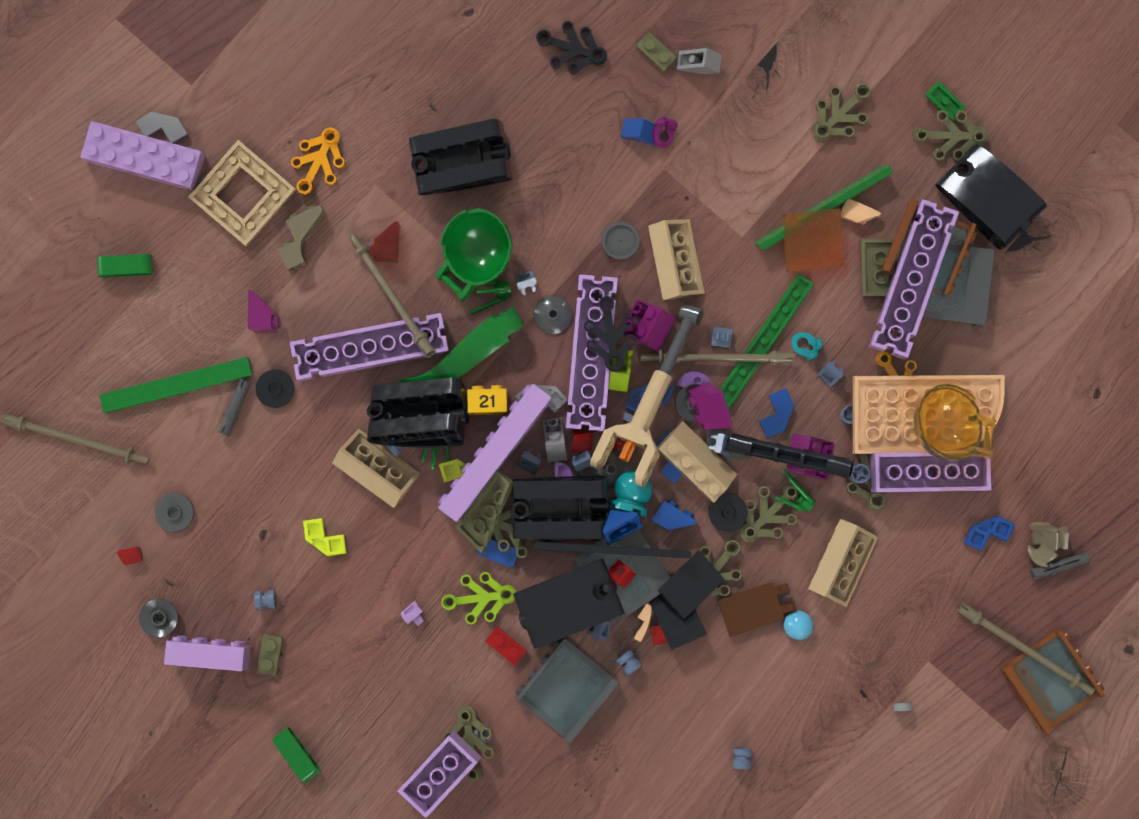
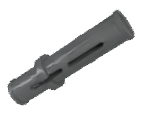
M242 379L239 380L228 410L223 414L225 417L218 430L219 433L230 436L235 421L239 419L237 416L251 383Z
M1083 552L1055 562H1048L1047 568L1041 566L1032 568L1030 573L1033 580L1049 575L1053 577L1056 573L1088 564L1090 559L1087 552ZM1076 560V562L1070 563L1063 566V564ZM1057 566V568L1044 572V570Z

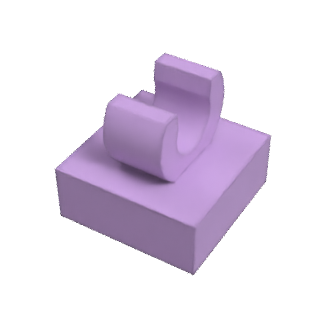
M416 601L412 602L401 612V616L407 624L413 620L419 626L424 621L420 615L423 611Z

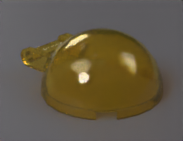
M944 384L934 387L922 396L914 412L913 428L921 446L937 458L957 461L975 455L989 459L993 457L991 446L993 427L996 426V420L979 414L980 410L973 401L976 398L967 390L957 385ZM982 425L985 426L983 448L979 447L982 437Z

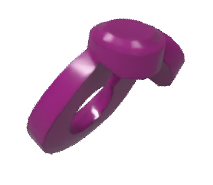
M661 117L655 121L656 125L653 129L652 139L658 148H666L672 143L674 131L677 129L678 124L673 119ZM665 126L667 140L665 142H662L659 138V134L661 131H663V127Z

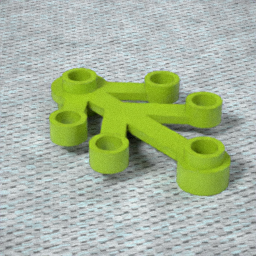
M483 572L480 575V581L484 584L487 583L497 591L488 593L475 583L470 575L466 574L461 577V584L468 586L477 595L455 597L452 594H448L442 598L441 604L446 610H452L456 605L479 602L473 611L465 617V621L472 625L477 621L478 615L488 602L497 600L493 608L484 615L486 621L493 622L496 619V614L504 604L514 602L513 594L516 593V590L510 585H500L491 578L490 573ZM484 574L489 576V580L486 582L482 580V575ZM464 577L470 578L468 584L463 583ZM504 591H509L511 596L505 598L503 596ZM448 598H451L453 600V604L451 606L446 604V600ZM489 612L494 614V618L492 620H489L487 618V614ZM469 615H473L475 617L474 622L468 621Z

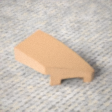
M851 199L845 202L840 213L841 218L857 224L861 223L862 225L866 224L869 220L876 217L878 219L882 216L880 212Z
M647 603L637 616L643 620V623L634 635V638L639 642L642 641L650 622L651 606Z

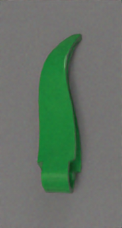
M514 306L507 311L501 312L498 317L493 314L472 330L438 365L418 376L401 379L400 382L459 378L511 340L509 335L523 327L524 322Z

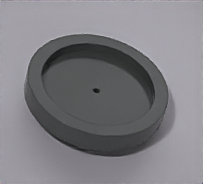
M626 222L610 224L604 230L601 239L604 252L615 260H626L632 257L638 250L640 242L637 230Z
M167 494L158 501L155 508V518L163 529L173 532L181 531L191 524L194 518V507L190 499L182 494Z

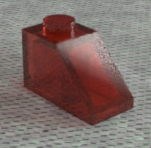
M399 222L392 223L374 239V245L370 246V256H373L374 261L398 263Z

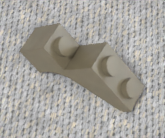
M313 204L306 208L307 211L293 213L289 216L290 219L285 220L295 241L283 243L278 251L289 272L307 265L303 248L306 240L325 215L321 205Z

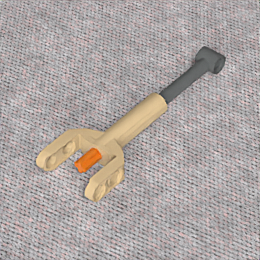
M686 303L682 305L679 312V319L682 322L660 369L654 371L632 421L604 430L591 458V467L599 470L606 464L617 438L626 442L619 456V459L625 462H630L636 447L645 449L635 472V484L641 487L647 484L660 456L649 428L672 380L670 373L693 324L699 325L702 321L703 309Z

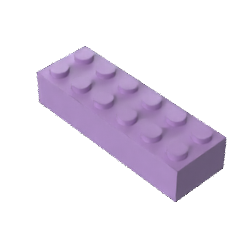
M94 121L90 123L80 156L83 160L92 164L194 191L197 186L205 155L201 151Z
M990 452L870 454L871 493L990 491Z

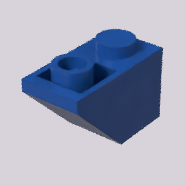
M668 500V502L663 501L651 520L667 531L694 525L697 522L693 519L695 517L694 514L687 510L684 512L678 510L677 507L679 505L671 500Z

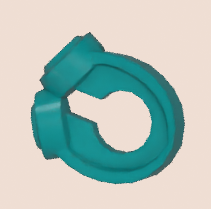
M800 332L792 337L791 346L797 354L804 356L807 360H812L818 355V351L821 350L822 341L820 338H814L811 334ZM805 338L808 344L813 346V350L799 348L797 345L798 339Z

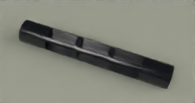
M732 433L728 444L729 452L826 472V474L848 479L852 475L854 466L853 459L808 451L807 449H798Z

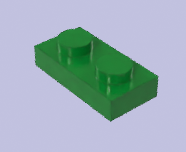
M939 81L924 95L938 110L946 111L951 121L955 119L957 111H963L966 108Z

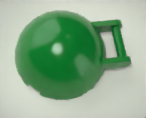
M479 208L464 210L455 215L448 222L442 234L440 245L443 247V257L446 261L436 273L435 278L439 281L442 280L458 295V299L462 302L470 296L477 285H485L499 278L508 267L513 254L512 237L507 225L492 212ZM450 270L458 279L467 283L464 289L447 275Z

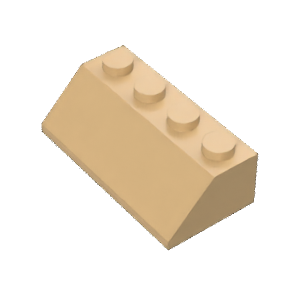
M690 219L663 220L649 225L653 255L663 300H675L705 294Z
M683 421L657 447L658 451L710 502L714 503L727 490L737 475Z
M360 429L339 449L332 464L393 508L401 501L420 475V472L395 456L384 446L369 443L367 441V434Z
M840 519L808 589L847 607L878 537L855 524Z

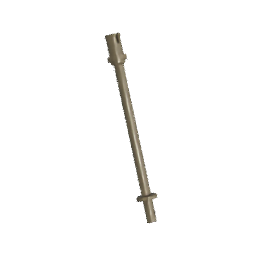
M356 234L351 235L349 239L357 249L355 256L363 258L414 335V344L419 346L426 358L431 357L435 354L436 350L429 342L428 335L425 332H420L368 254L370 247L368 245L363 246Z
M662 349L659 350V354H640V362H659V366H661L666 354H663ZM772 350L769 354H679L676 362H769L772 366H776L777 364H794V352H777Z
M3 413L1 418L4 420H0V424L14 427L17 431L27 429L124 457L125 463L128 464L131 460L148 464L150 460L148 456L134 453V447H129L128 450L120 449L30 423L23 416L17 417Z
M962 602L957 609V613L969 619L973 625H982L1069 681V688L1073 689L1077 686L1087 694H1093L1095 689L1080 680L1081 674L1077 673L1074 676L985 619L980 610L976 611L965 604V602Z

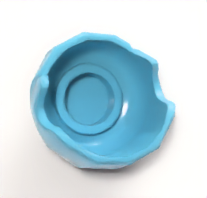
M800 610L790 612L785 617L783 624L786 634L795 640L807 639L814 629L811 616Z

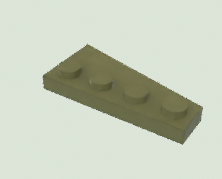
M497 470L455 527L480 553L486 552L513 485L512 480L501 470Z

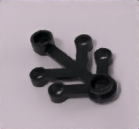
M570 21L563 23L562 30L568 35L571 43L551 37V33L547 30H540L536 35L537 43L540 46L552 45L568 51L560 56L551 58L550 65L554 69L560 68L562 63L578 55L586 56V58L577 63L572 62L569 64L568 71L572 75L578 74L580 69L590 64L600 66L607 60L606 50L602 47H597L589 27H583L580 30V36L586 40L590 49L582 47L573 29V23ZM565 25H570L571 29L566 30L564 27ZM587 30L589 35L584 36L582 32ZM545 36L548 40L546 42H542L540 40L541 37ZM600 54L601 58L595 59L594 55ZM554 60H558L560 63L558 65H553L552 62ZM571 66H576L578 69L571 71L570 68Z
M604 296L599 301V308L604 312L606 333L599 329L592 320L585 322L584 329L589 333L592 332L608 345L609 353L598 346V342L594 339L587 342V349L591 352L594 351L605 359V366L608 370L616 372L624 365L623 356L637 342L636 337L633 334H629L626 336L622 347L618 351L616 349V343L627 328L634 324V318L626 315L622 320V324L614 333L611 312L614 308V300L609 296ZM606 301L609 302L610 307L604 308L603 303ZM626 318H630L632 320V323L630 325L625 324L624 321ZM588 323L593 324L594 327L592 330H588L586 328V325ZM629 337L634 338L635 341L633 344H629L627 342V339ZM594 342L596 348H589V343ZM617 359L618 364L613 366L610 361Z

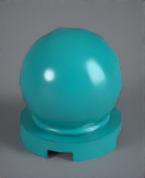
M636 470L627 471L620 475L615 483L617 498L610 501L609 508L636 512L640 517H646L648 509L644 508L643 505L650 500L652 495L651 480L649 478L647 484L641 487L635 484Z

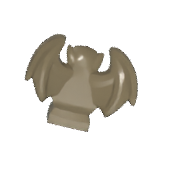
M1033 522L1029 524V529L1033 530L1031 534L1032 544H1040L1038 549L1028 545L1029 556L1034 563L1047 568V563L1058 557L1055 550L1060 547L1068 550V529L1066 526L1054 527L1047 522Z

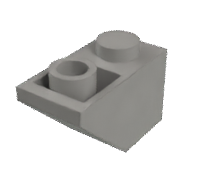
M562 418L543 420L548 462L567 460Z

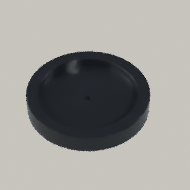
M269 370L263 373L257 380L256 395L265 406L271 408L283 407L291 401L294 395L293 380L283 371Z
M725 493L714 503L711 502L709 518L717 529L724 532H732L741 528L746 522L748 515L747 506L738 495Z

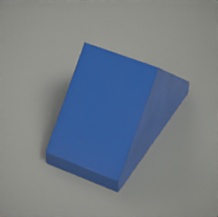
M625 118L620 137L656 146L652 139L653 129L656 124L646 119Z
M611 510L603 529L608 546L642 528L639 515L636 512Z

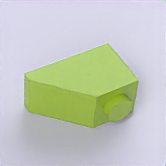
M628 350L623 356L624 365L619 371H610L608 389L627 392L633 350ZM612 359V365H617L618 360Z

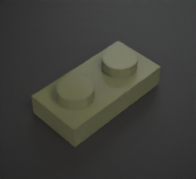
M650 32L636 45V48L663 73L677 59Z
M263 634L256 673L277 675L283 637Z

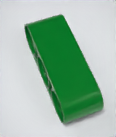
M151 254L97 257V276L101 278L153 274Z
M285 728L272 738L274 745L304 784L321 772L317 763L291 728Z

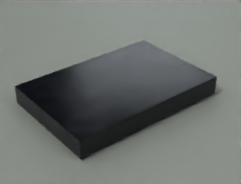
M697 551L657 591L678 615L685 619L725 579L701 551Z
M661 594L649 601L671 651L707 635L695 609L685 619H682Z

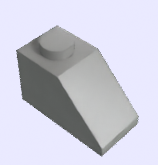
M708 48L679 51L676 69L699 74L719 73L722 54Z

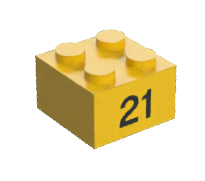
M492 385L491 389H484L483 386H472V389L467 390L469 415L508 414V391L504 389L503 385Z

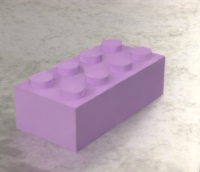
M188 636L172 637L171 640L166 641L165 665L232 671L249 669L251 645H246V641H234L230 644L225 639H215L208 642V638L196 637L188 640Z
M453 730L402 785L398 792L426 818L482 757Z

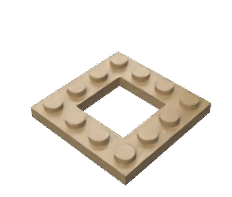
M237 140L188 197L247 247L296 189L243 143ZM241 168L268 190L244 219L217 197L220 191Z

